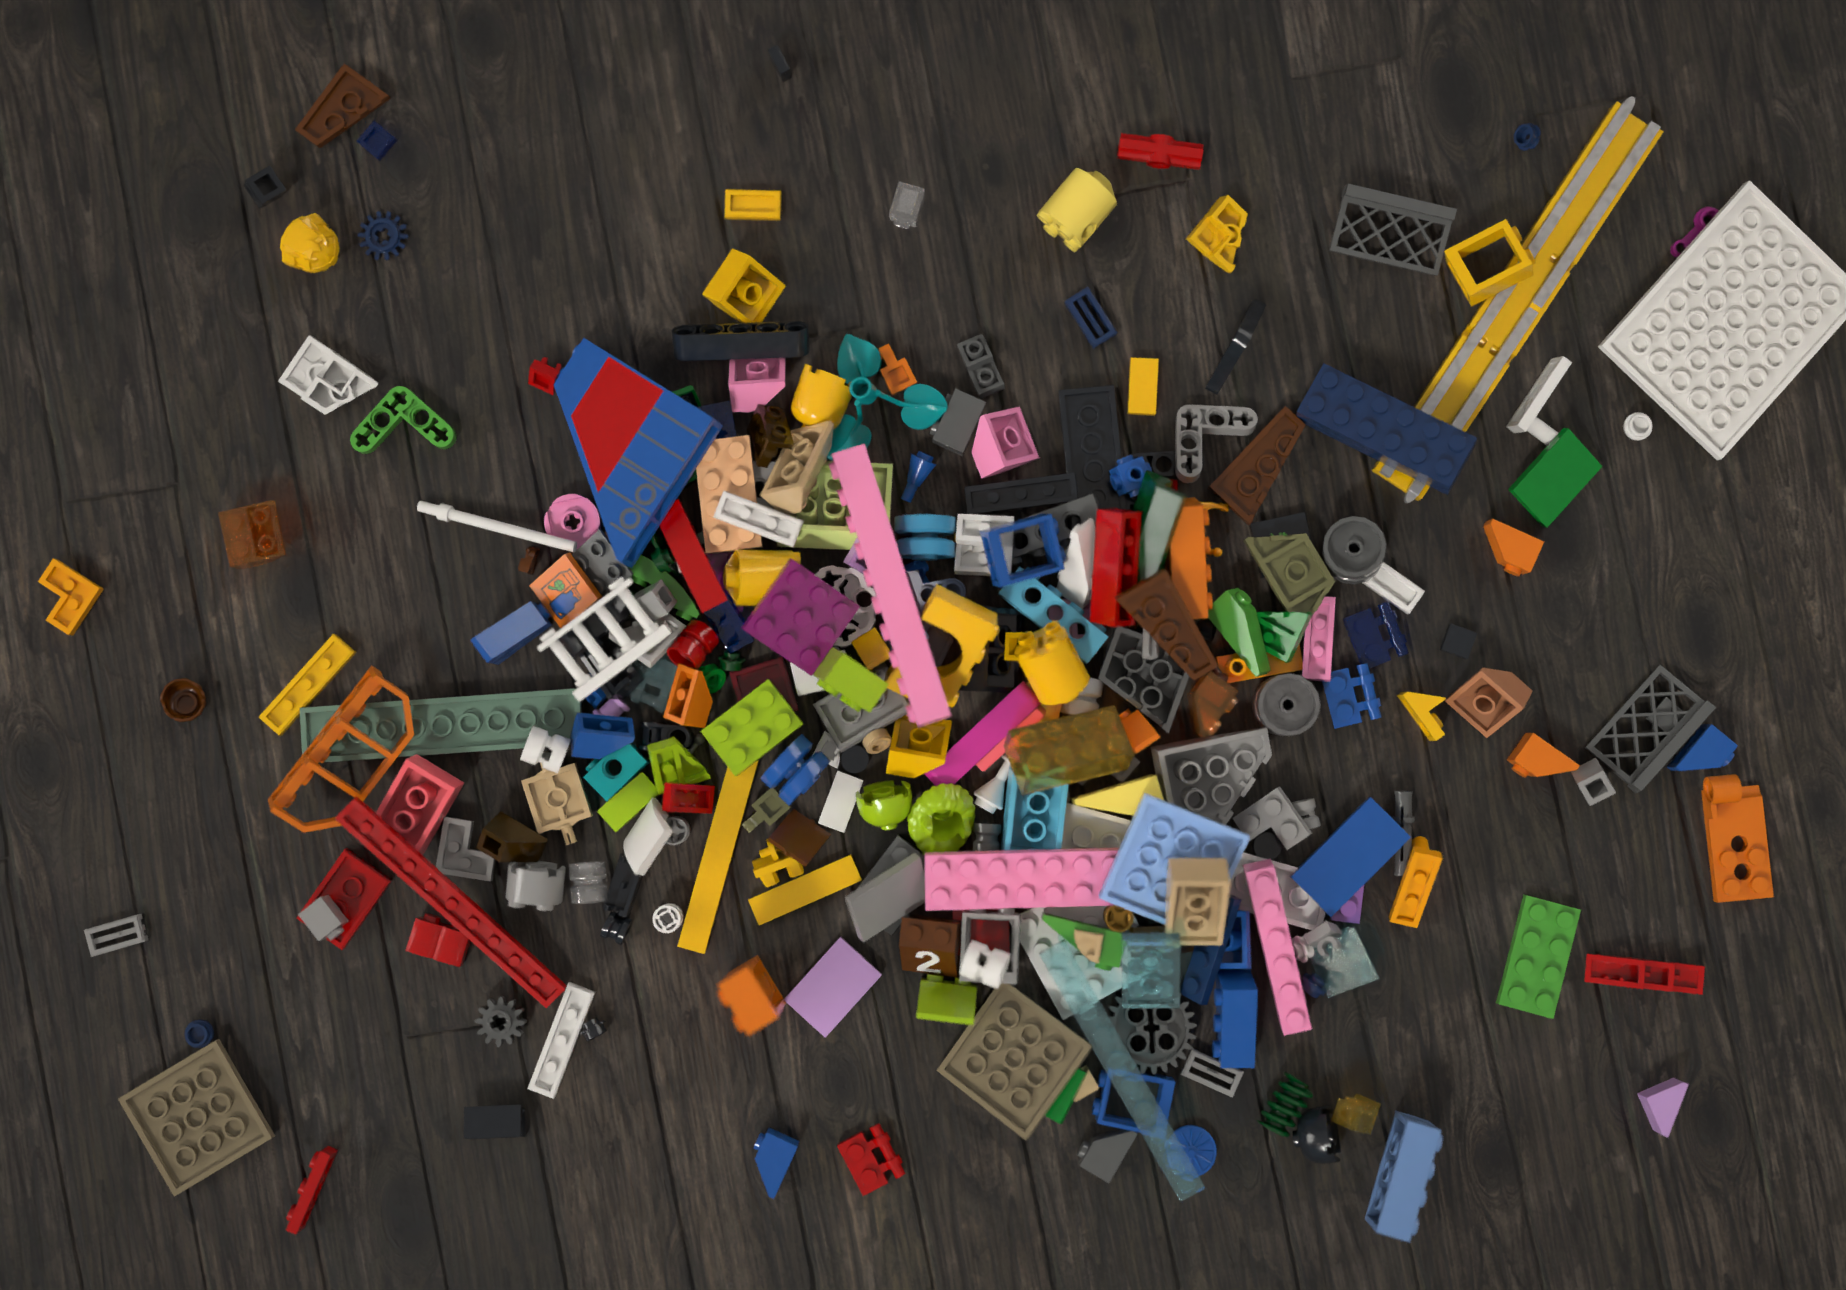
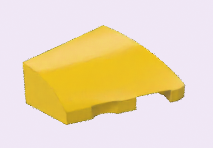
M1229 195L1219 197L1186 240L1227 273H1231L1235 268L1233 264L1236 248L1240 247L1242 239L1241 230L1245 226L1248 213Z

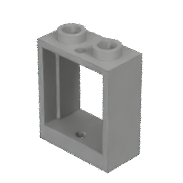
M1015 908L998 909V911H986V909L964 910L962 912L960 970L971 943L972 919L1013 921L1011 969L1007 968L1002 983L1017 984L1019 976L1021 913L1015 912ZM960 975V981L982 982V978L972 980Z

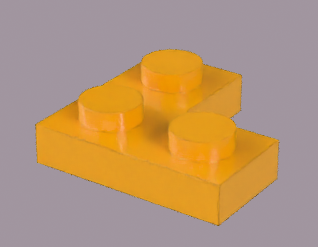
M54 558L38 580L40 584L60 596L46 621L71 636L75 634L104 590L60 560Z

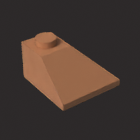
M1482 668L1447 697L1445 702L1488 738L1524 709L1533 691L1512 672Z

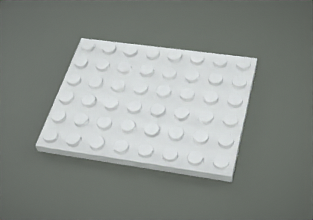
M1747 181L1600 343L1598 348L1716 460H1721L1846 320V273L1751 181Z

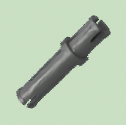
M1394 791L1395 816H1392V819L1402 829L1404 823V831L1411 837L1395 853V876H1403L1412 852V823L1415 822V816H1412L1413 791Z

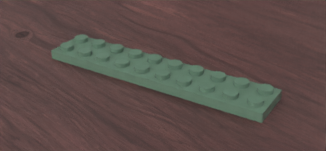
M575 689L409 700L414 736L398 757L414 756L416 754L421 756L521 749L525 747L532 726L547 730L551 737L558 734L570 739L576 713H582V702H579L572 692ZM402 701L365 703L366 708L358 718L353 717L349 723L391 751L406 732ZM340 705L300 708L302 754ZM347 731L340 741L336 739L330 747L331 753L324 762L386 757Z

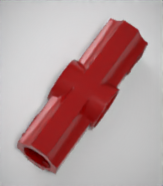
M1121 133L1117 159L1145 162L1146 165L1158 169H1167L1174 166L1199 170L1204 144L1176 141L1173 137L1164 134H1153L1147 137Z

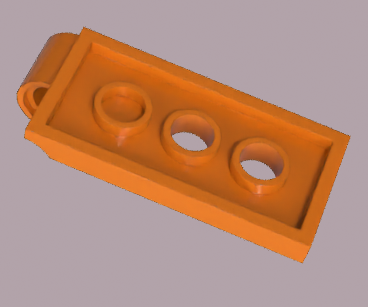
M1736 774L1705 777L1701 793L1714 902L1774 897L1763 798L1759 785L1741 786L1740 779ZM1735 836H1740L1743 839L1744 845L1740 851L1736 852L1731 846V841ZM1738 864H1743L1747 869V873L1743 879L1739 880L1736 878L1734 870Z

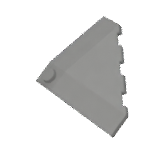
M1267 727L1176 741L1151 747L1155 773L1164 801L1224 825L1227 824L1234 812L1231 811V808L1239 796L1245 797L1256 779L1252 776L1262 762L1267 764L1272 756Z

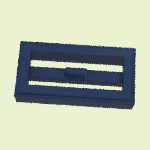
M1089 287L1064 301V304L1093 349L1117 335L1116 329ZM1083 296L1087 297L1108 330V333L1104 334L1084 303ZM1075 301L1097 333L1098 339H1095L1073 303Z

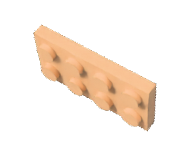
M750 436L715 439L696 468L706 554L730 552L736 549L763 548L760 535L713 517L723 491L758 503Z

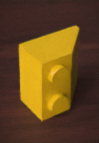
M732 248L702 295L739 322L754 323L764 320L786 285L750 255Z

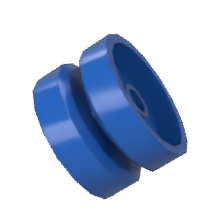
M803 734L774 761L760 778L769 788L777 787L784 779L788 780L779 791V797L789 806L801 794L804 795L820 778V773L831 762L821 751L815 752L805 761L803 758L810 752L813 743Z

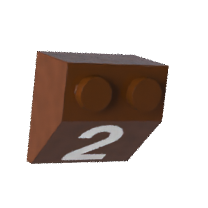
M914 914L903 916L899 940L902 970L958 977L962 920Z

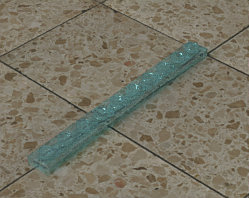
M1065 939L1040 952L1043 962L1180 1202L1205 1189L1204 1183Z

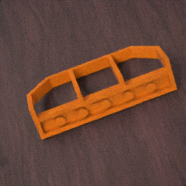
M371 665L268 798L270 812L304 833L342 826L335 820V817L302 822L283 810V808L290 807L297 796L295 792L301 784L305 786L311 780L314 771L351 796H357L364 801L414 736L410 702L407 693L386 680L381 671ZM382 686L402 699L406 732L391 751L349 723L353 717L358 718L366 708V700L370 695L375 696ZM347 731L386 757L360 791L318 764V762L323 763L331 753L330 747L336 739L340 741Z

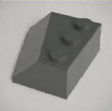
M1125 626L1114 627L1098 678L1169 733L1189 675L1160 645L1159 656L1156 659H1144L1142 657V632Z

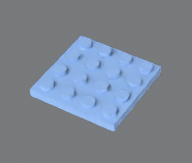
M1144 792L1098 896L1104 901L1165 924L1168 858H1226L1231 881L1250 836Z

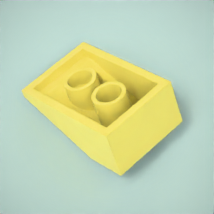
M1152 774L1070 798L1072 804L1128 815L1135 814L1144 792L1164 800L1157 776Z

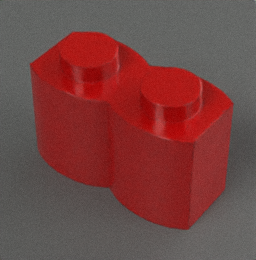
M425 913L424 917H417L405 951L453 966H462L471 941L453 924L446 925L441 923V918Z

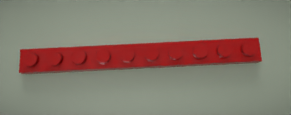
M356 796L335 817V820L545 1008L566 989L567 985L360 798Z

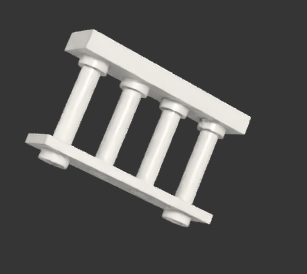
M620 577L608 586L611 590L610 593L558 632L552 628L540 637L543 643L537 647L538 650L541 652L549 646L576 680L574 684L577 688L572 693L579 702L672 632L666 622L661 626L657 622L653 623L627 589L634 582L631 577L626 581L623 577ZM617 594L645 630L643 633L646 637L638 643L628 637L604 606L606 602ZM594 611L622 646L620 650L623 654L615 660L611 656L608 658L581 622ZM570 629L575 632L599 663L597 667L600 671L592 677L588 673L585 674L558 639Z

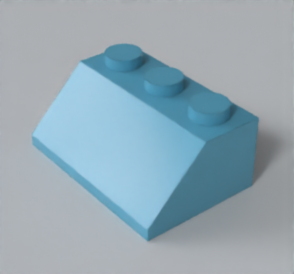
M1009 766L1001 850L1061 849L1069 776L1035 768Z

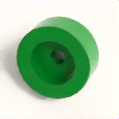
M709 664L698 669L703 672L710 694L722 688L726 680V674L719 666Z

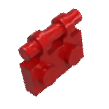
M880 1123L874 1124L869 1128L874 1137L868 1141L863 1131H860L837 1144L863 1196L888 1183L884 1173L887 1170H891L896 1179L905 1174L901 1165L903 1161L899 1154H895L889 1142L891 1138L887 1131H883ZM876 1147L880 1148L886 1159L880 1163L873 1152V1149Z

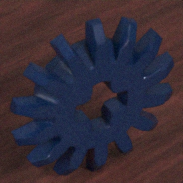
M378 211L376 212L377 219L375 220L370 215L367 216V219L370 221L369 225L361 223L360 226L366 229L365 233H358V237L365 238V241L359 243L360 247H369L365 252L368 256L375 251V260H379L381 254L384 253L385 260L387 261L389 260L390 251L396 257L399 255L395 249L397 246L405 249L406 245L401 243L400 239L408 238V234H401L400 232L407 227L405 224L397 225L401 219L399 216L391 220V212L387 211L386 217L382 218L381 212ZM385 229H388L387 234L391 237L390 240H384L382 244L378 243L379 237L376 235L377 232H383Z

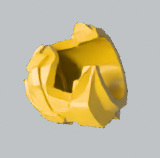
M313 213L308 216H301L293 220L285 229L280 243L282 262L299 270L302 269L305 272L317 273L326 271L337 263L339 259L338 237L318 214Z

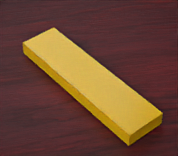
M333 634L261 713L259 718L275 733L282 736L300 716V708L308 707L357 652L338 635Z
M850 854L752 897L748 901L758 925H762L860 882L862 878Z

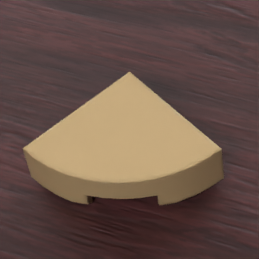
M1074 929V939L1079 951L1087 959L1099 963L1103 934Z

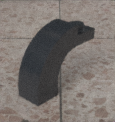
M632 584L627 587L633 596L637 593ZM618 594L604 604L619 625L632 618L628 607ZM595 611L581 621L595 641L610 632ZM572 629L558 638L573 659L578 658L581 653L587 650Z

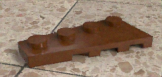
M1286 406L1208 487L1248 526L1254 519L1257 510L1264 501L1271 485L1278 476L1281 467L1306 425Z
M1164 568L1114 597L1193 680L1218 667L1175 585Z

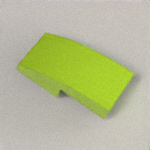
M641 772L597 812L616 833L637 816L638 812L647 806L652 797L657 798L659 794L656 786Z

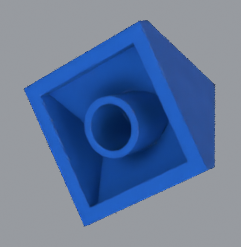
M1238 911L1219 969H1251L1249 911Z

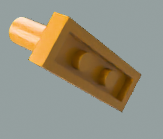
M1298 645L1292 661L1288 663L1266 652L1271 671L1258 677L1254 676L1237 653L1215 657L1221 672L1228 676L1226 683L1300 671L1303 668L1300 645Z
M1418 836L1412 840V852L1389 914V921L1392 923L1417 928L1442 861V853L1430 850L1428 840L1425 837Z

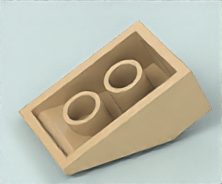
M1168 858L1165 945H1222L1230 889V877L1226 858Z

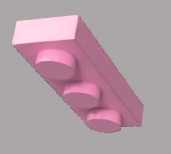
M1324 597L1305 630L1302 677L1310 681L1330 682L1336 597Z

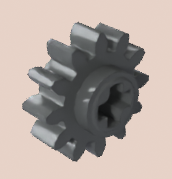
M505 995L499 997L497 1004L493 998L487 1000L489 1008L481 1006L478 1009L483 1014V1017L477 1018L475 1023L482 1024L483 1027L478 1030L477 1034L482 1035L486 1033L488 1035L485 1040L486 1044L496 1039V1046L500 1047L503 1045L504 1039H506V1042L511 1045L515 1042L513 1034L515 1036L523 1035L524 1032L518 1026L527 1023L526 1019L519 1018V1015L525 1009L518 1008L516 1010L514 1008L516 999L511 1000L507 1004ZM502 1017L506 1019V1023L496 1024V1019Z

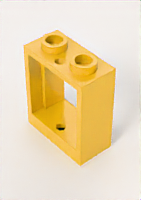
M1506 219L1444 251L1446 263L1471 307L1533 276L1532 265L1535 264V259L1529 248L1524 250L1520 244L1522 237L1517 227H1511ZM1505 237L1520 263L1476 285L1462 258Z

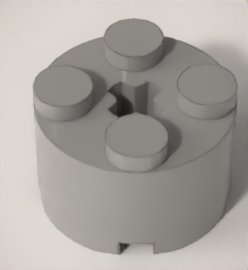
M546 861L526 862L525 866H518V862H510L508 864L506 899L509 900L508 906L524 908L527 904L537 905L536 909L542 911L554 910V905H559L563 902L566 867L562 865L557 869L556 863Z

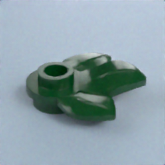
M656 531L651 538L656 549L655 552L651 553L656 568L661 573L668 571L672 572L675 576H679L680 573L676 559L665 536L661 537Z

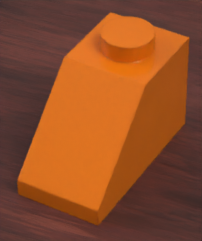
M1495 519L1486 521L1483 527L1497 563L1505 566L1504 571L1515 576L1530 573L1544 541Z
M678 663L663 718L683 726L705 728L713 700L703 672Z
M1129 708L1115 717L1118 722L1112 725L1131 753H1138L1160 738L1138 709L1133 712Z
M1525 733L1507 759L1508 762L1513 764L1511 769L1524 778L1527 776L1539 777L1575 771L1580 766L1534 733Z

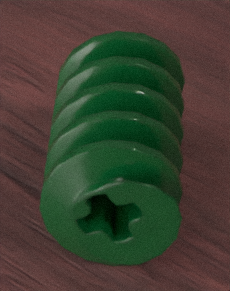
M1285 1071L1284 1075L1288 1078L1289 1082H1278L1283 1092H1272L1277 1102L1268 1100L1266 1103L1272 1109L1271 1112L1262 1110L1261 1114L1266 1120L1257 1121L1272 1132L1283 1137H1289L1290 1133L1286 1126L1292 1128L1296 1126L1291 1117L1301 1118L1302 1116L1297 1106L1307 1108L1308 1104L1303 1097L1313 1098L1314 1095L1309 1090L1310 1086Z

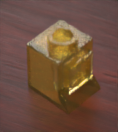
M1356 1094L1354 1097L1346 1096L1345 1099L1339 1098L1331 1121L1355 1132L1371 1134L1381 1104L1359 1094Z

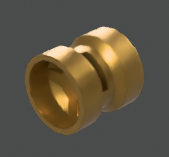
M1113 904L1106 906L1103 912V920L1112 931L1124 932L1132 926L1134 918L1130 910Z

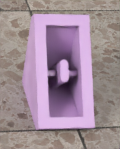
M1671 1078L1637 1093L1654 1131L1665 1137L1669 1136L1689 1084Z

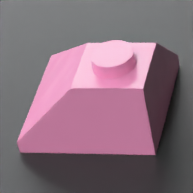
M786 358L730 359L729 393L732 412L748 413L755 411L757 405L765 406L785 387Z
M1020 407L980 416L971 453L981 478L1003 473L1039 458Z

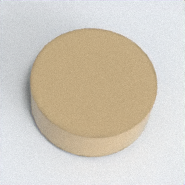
M880 728L867 734L862 743L869 754H877L889 747L892 738L886 729Z

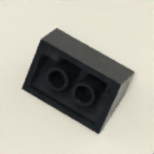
M982 606L997 613L999 630L993 641H987L984 646L986 651L979 664L974 663L971 668L973 673L966 686L961 685L959 691L1011 693L1022 682V667L1017 661L1004 660L1006 632H1024V615L1017 609Z

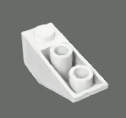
M1089 518L1082 525H1076L1069 536L1071 542L1065 551V570L1059 571L1057 575L1059 581L1056 589L1063 594V597L1075 603L1081 609L1091 602L1095 546V523L1092 518Z

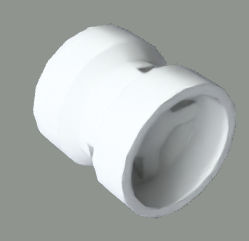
M674 903L660 906L653 914L654 927L662 933L674 932L682 925L684 920L682 909Z

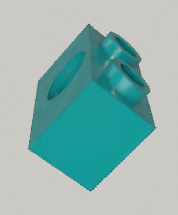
M630 743L603 757L601 760L594 759L586 767L588 773L583 778L606 801H609L650 763V760L633 743ZM614 759L620 761L622 765V770L618 775H613L609 771V763Z

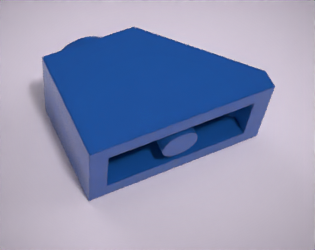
M576 713L570 735L572 757L601 759L634 742L633 719Z
M1701 724L1668 764L1667 768L1671 771H1686L1726 766L1735 755L1733 751L1738 745L1714 725Z
M770 1127L766 1134H759L753 1148L758 1150L755 1160L768 1196L774 1199L799 1141Z

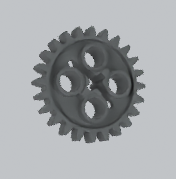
M1145 982L1144 990H1141L1138 984H1134V993L1124 989L1123 992L1126 998L1122 999L1116 996L1115 1000L1119 1004L1118 1007H1108L1114 1015L1113 1017H1105L1106 1021L1112 1023V1027L1104 1029V1032L1112 1033L1113 1037L1106 1042L1107 1044H1116V1047L1111 1052L1112 1054L1120 1052L1123 1054L1119 1060L1120 1063L1130 1060V1070H1133L1138 1064L1142 1074H1144L1147 1067H1150L1151 1073L1156 1075L1157 1066H1160L1161 1070L1166 1073L1167 1063H1170L1173 1067H1178L1175 1058L1179 1057L1185 1060L1186 1056L1182 1052L1183 1049H1193L1187 1043V1040L1196 1039L1195 1035L1189 1033V1029L1197 1027V1024L1189 1023L1188 1021L1194 1015V1012H1185L1184 1009L1189 1005V1002H1178L1181 993L1171 996V986H1168L1163 992L1159 982L1156 983L1154 989H1151L1149 982ZM1148 1002L1151 1003V1022L1157 1025V1030L1152 1032L1155 1049L1152 1054L1149 1051V1032L1143 1030V1026L1148 1025L1146 1003ZM1160 1005H1166L1170 1009V1017L1166 1021L1159 1020L1156 1015V1010ZM1133 1006L1139 1007L1143 1014L1141 1020L1137 1023H1133L1128 1018V1011ZM1168 1033L1173 1040L1172 1046L1166 1050L1162 1049L1158 1043L1160 1035ZM1134 1035H1140L1144 1039L1145 1044L1140 1051H1134L1130 1046V1040Z

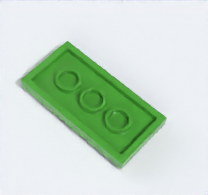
M1523 894L1496 1000L1497 1004L1554 1019L1581 912L1580 909Z

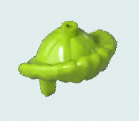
M941 783L938 786H932L930 790L924 791L922 796L917 798L915 804L911 807L907 821L910 837L923 854L924 852H957L966 843L973 830L976 816L972 796L960 785Z

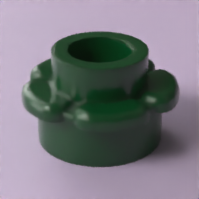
M725 650L724 655L718 656L720 668L727 671L742 670L743 662L746 659L740 656L741 652L737 650Z

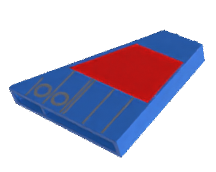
M583 338L581 343L574 348L572 357L567 365L560 370L554 387L616 560L633 568L723 425Z

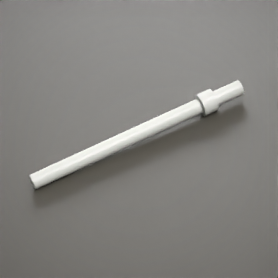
M421 500L417 505V511L434 515L438 520L446 522L453 520L570 552H575L577 548L576 541L455 510L451 505L443 503L436 505Z

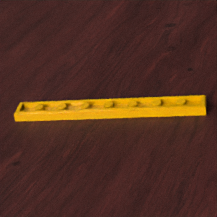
M759 760L738 776H735L727 767L677 947L702 954L706 953Z

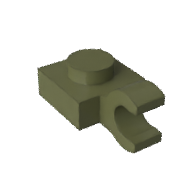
M770 788L751 805L757 812L747 819L742 826L749 833L763 821L771 826L791 807L779 797V793L774 788Z

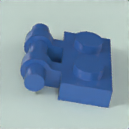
M1368 663L1357 665L1358 677L1351 678L1349 668L1332 671L1330 682L1322 681L1334 729L1361 723L1360 711L1368 709L1370 720L1381 718L1379 706L1382 705L1380 698L1376 697L1373 686L1375 678L1373 673L1370 674ZM1362 685L1365 701L1357 703L1354 686Z

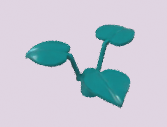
M846 334L839 349L837 369L839 376L846 379V384H849V381L851 382L850 393L856 399L854 405L857 409L858 418L856 421L853 416L844 414L839 426L833 430L832 447L826 458L833 460V453L865 444L867 449L871 441V431L867 426L861 424L863 421L862 404H871L877 397L903 407L901 417L907 426L912 429L923 430L935 424L948 410L946 399L939 391L925 384L909 386L904 392V401H899L877 390L875 385L866 377H873L880 369L882 359L879 350L870 342L854 337L851 334Z

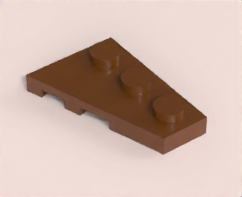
M344 63L295 130L318 148H322L391 98Z

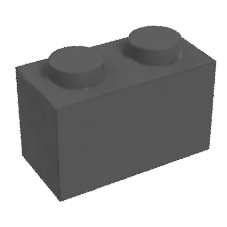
M955 388L953 395L948 393L945 398L948 410L944 413L941 420L933 424L930 434L934 435L932 443L963 457L980 416L984 411L986 402Z

